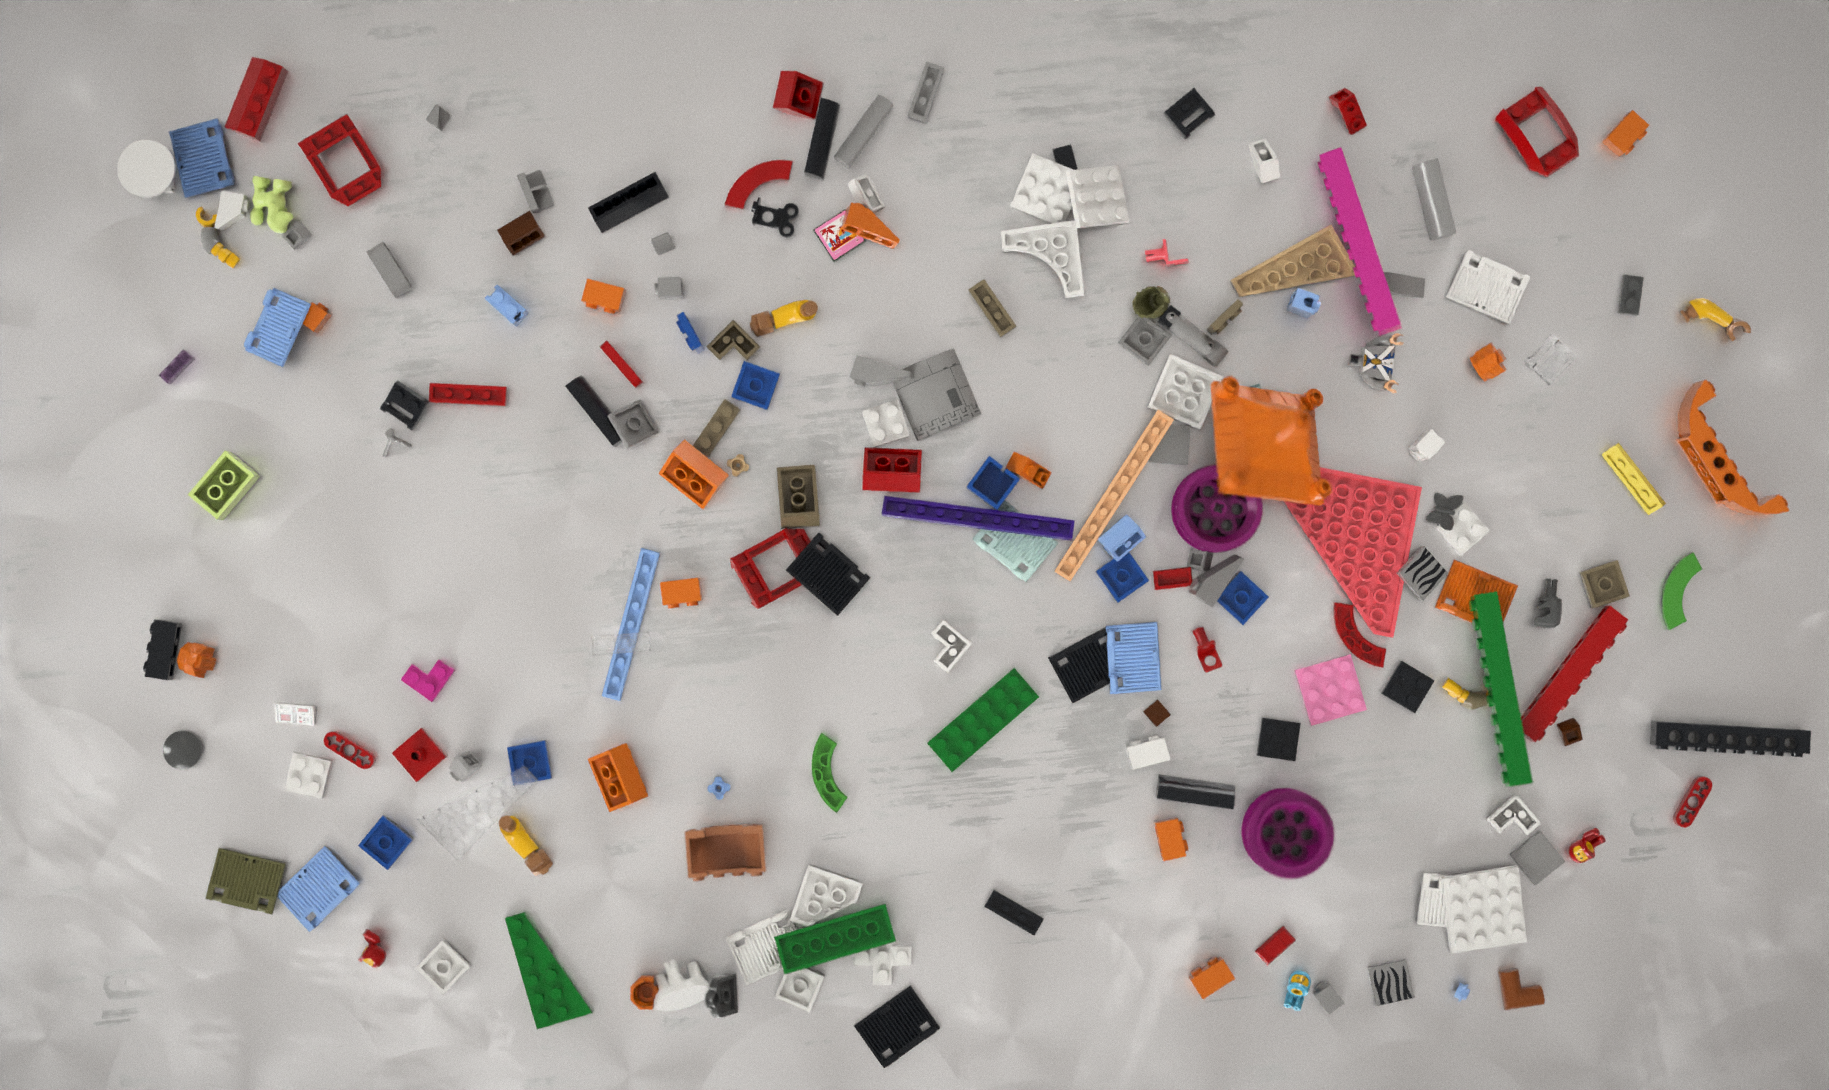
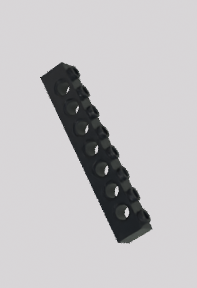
M1651 721L1650 744L1656 745V749H1668V746H1676L1675 750L1687 751L1688 747H1695V751L1707 752V748H1714V752L1726 753V749H1733V753L1745 754V750H1750L1752 754L1764 755L1765 751L1772 752L1771 755L1784 756V752L1791 753L1792 757H1803V754H1810L1811 731ZM1672 731L1676 734L1674 741L1669 739V734ZM1691 732L1695 734L1693 742H1690L1688 739ZM1712 733L1714 735V741L1712 743H1709L1708 735ZM1731 734L1733 742L1728 744L1727 737ZM1748 736H1751L1753 741L1751 745L1748 746L1746 743V739ZM1767 737H1770L1772 740L1770 746H1767L1765 743ZM1787 738L1791 740V744L1788 748L1785 746V740Z

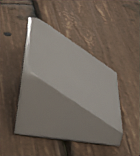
M300 221L292 223L287 232L282 235L294 250L312 236L310 231Z
M664 233L651 240L658 255L675 248L669 233Z
M1190 548L1187 567L1208 571L1211 567L1213 553Z

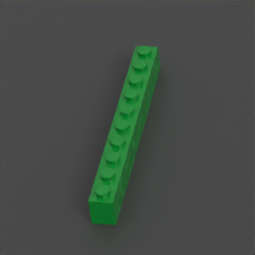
M1496 591L1473 595L1470 597L1471 600H1469V608L1471 612L1473 611L1474 619H1472L1473 629L1477 630L1478 635L1476 646L1481 652L1479 662L1480 667L1484 668L1485 673L1483 684L1488 689L1486 700L1488 707H1491L1492 711L1490 722L1495 727L1496 733L1493 737L1495 745H1498L1499 748L1497 759L1498 763L1502 764L1501 780L1503 784L1505 783L1506 787L1533 783L1498 593Z

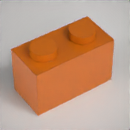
M1631 110L1602 142L1618 157L1624 153L1628 155L1635 147L1633 143L1637 139L1640 141L1647 134L1646 129L1649 124Z
M587 279L581 301L586 304L585 307L596 310L597 307L604 308V312L615 314V312L621 313L626 290L622 287Z
M700 578L660 582L663 605H668V609L678 608L680 603H687V606L698 605V601H703Z
M1177 817L1155 821L1154 826L1162 860L1167 861L1186 857L1185 851H1188L1187 841L1182 838L1181 833L1184 832L1182 821H1179Z
M1221 956L1219 958L1213 957L1207 961L1208 965L1202 969L1201 967L1194 969L1191 972V976H1189L1190 981L1202 999H1205L1235 979Z

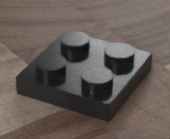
M1400 661L1381 694L1409 711L1416 713L1435 680L1405 662Z
M1261 718L1256 756L1295 761L1301 723Z

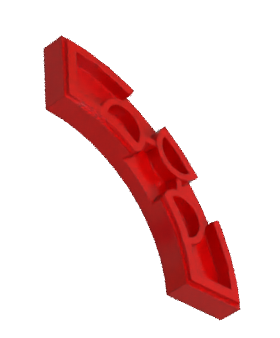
M772 160L750 168L733 184L727 195L725 206L744 210L749 196L760 185L775 180L789 181L793 161Z
M1334 602L1333 618L1335 627L1347 649L1360 660L1373 666L1384 668L1386 649L1370 643L1360 634L1354 620V605Z

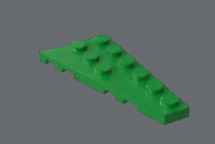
M522 912L506 917L505 921L536 1028H544L593 1013V1010L585 1002L582 994L576 989L572 980L557 958L554 957L546 942L543 941L526 913Z

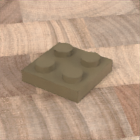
M1239 299L1236 300L1206 330L1211 335L1214 332L1219 334L1228 325L1226 322L1228 319L1232 321L1242 312L1240 307L1244 304Z
M1618 560L1579 572L1592 609L1630 597Z

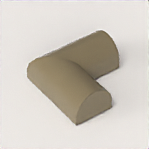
M734 320L706 346L719 360L734 347L748 361L761 348Z

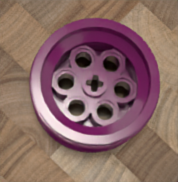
M1213 464L1192 472L1182 480L1172 499L1171 514L1174 526L1184 541L1198 550L1218 553L1240 547L1255 534L1262 519L1263 502L1262 498L1234 494L1230 497H1225L1223 493H1219L1217 464ZM1205 486L1211 487L1213 491L1210 497L1205 496L1203 493ZM1194 503L1202 505L1201 513L1194 512ZM1215 503L1222 505L1221 513L1218 511L1214 512ZM1234 504H1238L1241 507V512L1238 515L1232 512ZM1204 520L1211 522L1212 527L1210 530H1205L1202 527ZM1224 520L1231 523L1229 531L1222 529L1221 525Z
M1278 788L1263 793L1251 803L1242 821L1241 835L1247 854L1259 867L1276 877L1297 879L1314 873L1326 862L1334 845V826L1328 811L1317 799L1299 790ZM1281 810L1283 817L1277 821L1274 819V814L1276 811ZM1296 812L1302 813V820L1299 822H1295L1293 819ZM1270 826L1272 834L1266 837L1263 834V830L1265 827ZM1287 827L1291 832L1285 837L1281 832ZM1309 829L1311 836L1308 839H1303L1302 832ZM1280 844V852L1273 854V845ZM1295 845L1300 847L1298 855H1292L1291 849Z

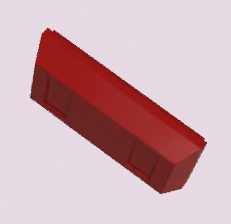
M1191 567L1153 571L1155 590L1191 586L1193 582Z
M1282 926L1255 952L1268 966L1293 944L1296 939Z

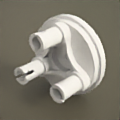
M149 139L138 140L128 145L120 154L117 162L118 178L123 187L130 193L139 197L150 198L158 196L165 191L172 193L171 189H176V184L173 182L176 174V163L172 153L161 143Z
M670 960V964L668 961L665 962L664 966L667 974H660L655 977L659 987V992L655 996V1006L659 1011H675L695 1005L705 999L706 992L710 987V983L702 977L698 962H691L686 966L690 979H683L682 975L679 974L676 960Z

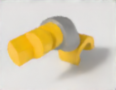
M202 206L199 207L196 211V219L204 227L201 229V245L208 254L218 255V259L221 262L227 263L230 267L234 268L240 261V258L228 248L224 249V245L221 244L217 230L214 228L217 214L213 215L211 220L204 221L205 210Z

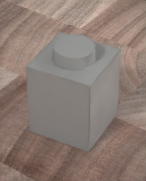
M681 277L658 278V283L654 285L655 295H658L660 299L683 298Z
M1322 982L1315 987L1313 994L1328 1014H1331L1345 1003L1329 982Z

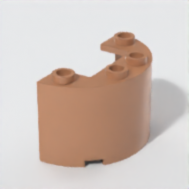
M748 824L704 827L701 830L691 829L685 831L688 878H693V881H702L704 877H708L713 874V878L724 877V873H732V876H741L746 872L751 873V876L763 875L762 872H766L762 824H753V826H748Z

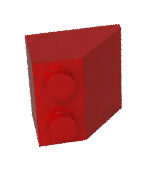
M781 71L773 108L786 114L815 119L823 82L797 71Z

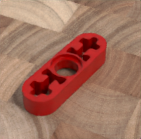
M607 340L599 346L635 388L643 383Z
M333 731L325 735L324 744L330 750L362 769L374 766L376 758L372 752L339 732ZM336 736V741L342 743L344 740L345 743L341 747L336 743L331 745L329 737ZM347 745H352L355 749L352 756H348L345 753ZM358 754L361 755L362 757H366V756L368 755V756H369V759H368V760L370 761V764L367 763V764L364 765V764H363V762H364L363 759H361V758L358 757V758L355 760L354 758H355Z
M1699 776L1693 780L1674 813L1673 820L1677 826L1685 828L1693 823L1712 789V782L1709 778ZM1699 782H1704V785H1706V788H1705V789H1703V788L1700 789V785H1698V783H1699ZM1693 791H1699L1702 796L1693 793ZM1692 796L1696 797L1698 801L1695 807L1688 805V799ZM1684 807H1685L1686 809L1692 810L1693 812L1690 813V812H1687V810H1683V809H1684ZM1685 815L1687 821L1681 822L1679 816Z

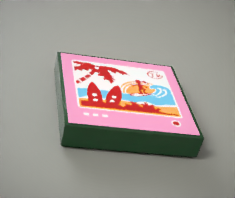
M845 209L813 229L833 262H836L866 242L863 237L841 229L846 212Z

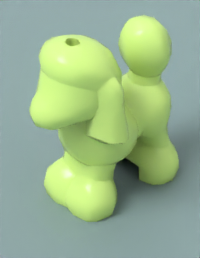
M253 176L254 195L252 202L254 207L250 212L251 222L254 225H261L264 222L262 209L263 207H268L267 223L270 229L276 233L287 232L288 224L293 219V215L287 212L285 207V192L291 189L292 182L274 179L273 190L266 192V189L271 185V179Z

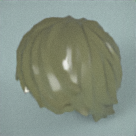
M1148 286L1142 289L1141 292H1136V297L1132 302L1136 315L1138 314L1141 318L1154 319L1161 317L1165 313L1170 303V296L1163 287Z

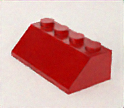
M252 57L224 128L261 141L288 71L283 66L268 60Z

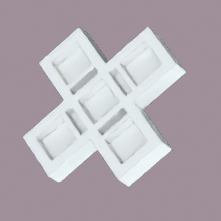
M890 943L854 954V965L873 966V985H892V966H911V946L892 945Z

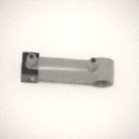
M1172 305L1169 306L1157 321L1165 329L1172 331L1200 353L1207 362L1215 367L1220 364L1228 353V350L1223 345L1202 332L1183 317L1181 312Z

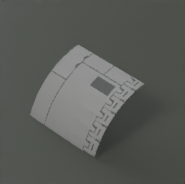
M954 349L934 355L902 369L911 372L914 375L913 379L892 382L917 441L962 421L981 415V411Z

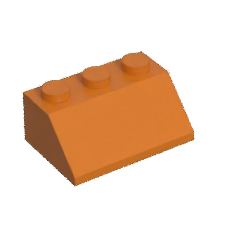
M685 439L672 451L658 473L702 509L707 506L729 477L725 471Z
M627 743L588 759L609 812L648 797L646 787L641 780Z

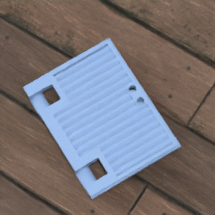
M273 288L267 291L262 302L264 309L254 331L248 333L243 347H246V351L283 367L311 304ZM274 296L279 297L276 306L270 304ZM255 337L261 339L257 348L252 346Z
M1157 622L1106 626L1110 694L1161 690ZM1115 632H1119L1120 641H1115ZM1119 677H1122L1123 686H1118Z
M324 846L279 890L277 897L301 924L311 932L360 883L330 850ZM346 879L350 884L345 889H342L340 884ZM313 912L316 917L310 922L306 917Z

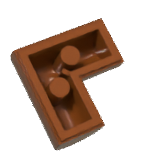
M1518 969L1498 971L1504 1010L1544 1005V993L1540 985L1521 987Z

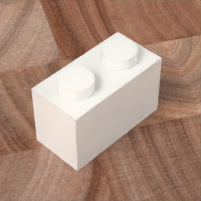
M1431 429L1423 432L1408 449L1415 460L1423 462L1431 459L1446 442Z
M1159 734L1148 737V741L1141 742L1140 739L1129 742L1130 745L1126 746L1133 770L1170 760L1165 738L1160 737Z

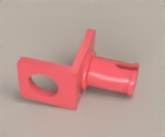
M1163 239L1162 248L1145 250L1147 262L1164 259L1167 267L1189 263L1188 258L1169 260L1166 239Z

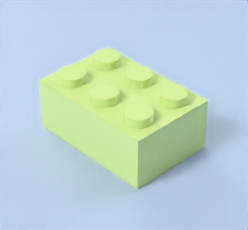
M225 450L188 495L217 520H224L260 476L232 452Z

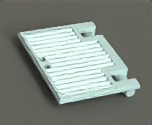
M1006 500L998 508L999 511L1021 513ZM980 529L973 538V541L978 546L990 553L1025 582L1028 581L1058 544L1053 538ZM985 534L993 539L990 544L982 539ZM1021 562L1028 567L1026 572L1018 568Z

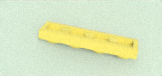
M1619 443L1601 454L1648 515L1666 504Z

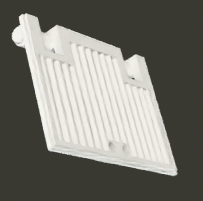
M1467 250L1446 297L1510 324L1531 277ZM1470 260L1478 263L1477 268L1468 265ZM1512 278L1520 281V285L1517 286L1511 283Z
M1423 873L1417 918L1418 925L1447 927L1441 877L1449 875ZM1430 881H1438V888L1429 887Z
M789 909L726 938L746 986L783 969L774 937L797 930L795 923L789 921L791 917ZM785 919L787 925L779 928L777 922ZM743 938L746 944L737 947L735 942Z

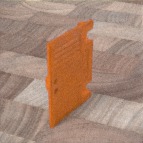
M1454 560L1435 608L1449 612V614L1472 623L1474 614L1469 608L1470 597L1497 591L1504 622L1518 585ZM1446 598L1454 601L1453 606L1444 603Z

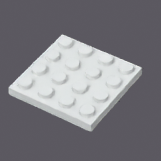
M1514 865L1441 877L1449 951L1451 953L1527 942L1518 866Z

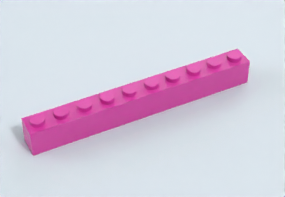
M1342 148L1320 154L1321 161L1317 163L1321 173L1325 172L1327 178L1323 180L1326 189H1331L1333 196L1329 198L1332 207H1337L1338 214H1335L1338 225H1343L1344 231L1341 234L1344 243H1349L1350 249H1347L1350 261H1355L1356 266L1353 267L1356 278L1360 277L1362 284L1359 285L1362 296L1366 295L1368 302L1365 303L1368 314L1372 313L1374 320H1371L1374 332L1378 331L1381 336L1402 329Z

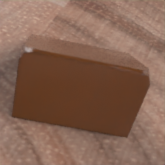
M1158 699L1143 711L1155 727L1171 715Z
M1575 718L1557 724V729L1564 746L1583 740L1580 725Z

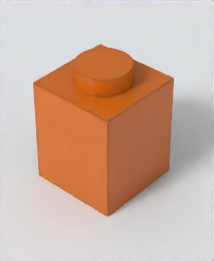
M311 302L303 324L318 334L332 315L327 312L329 309L319 302L317 305Z

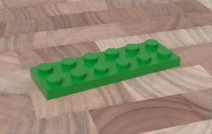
M1013 668L927 744L953 772L1037 700L1039 696L1017 670Z
M886 904L774 937L785 975L896 942Z

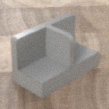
M541 170L528 175L525 173L517 175L533 214L554 206Z

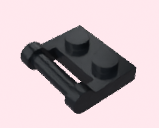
M1195 88L1164 112L1184 139H1187L1190 133L1208 118L1211 119L1215 116L1214 111ZM1199 108L1204 110L1199 117L1184 127L1182 123Z
M396 381L386 400L381 405L380 410L390 413L406 424L407 428L412 431L417 426L430 401L400 381ZM394 402L395 404H397L398 406L412 414L413 418H409L408 416H406L405 414L391 406L392 403Z

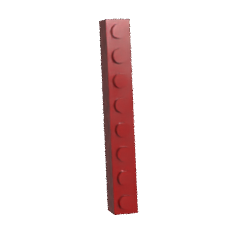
M1604 606L1522 714L1521 721L1524 736L1530 741H1540L1545 736V729L1548 725L1554 724L1557 720V713L1567 707L1570 696L1575 695L1581 687L1579 684L1583 679L1586 680L1591 675L1592 667L1601 662L1604 657L1602 655L1604 651L1614 645V638L1617 634H1621L1626 629L1628 619L1613 607Z

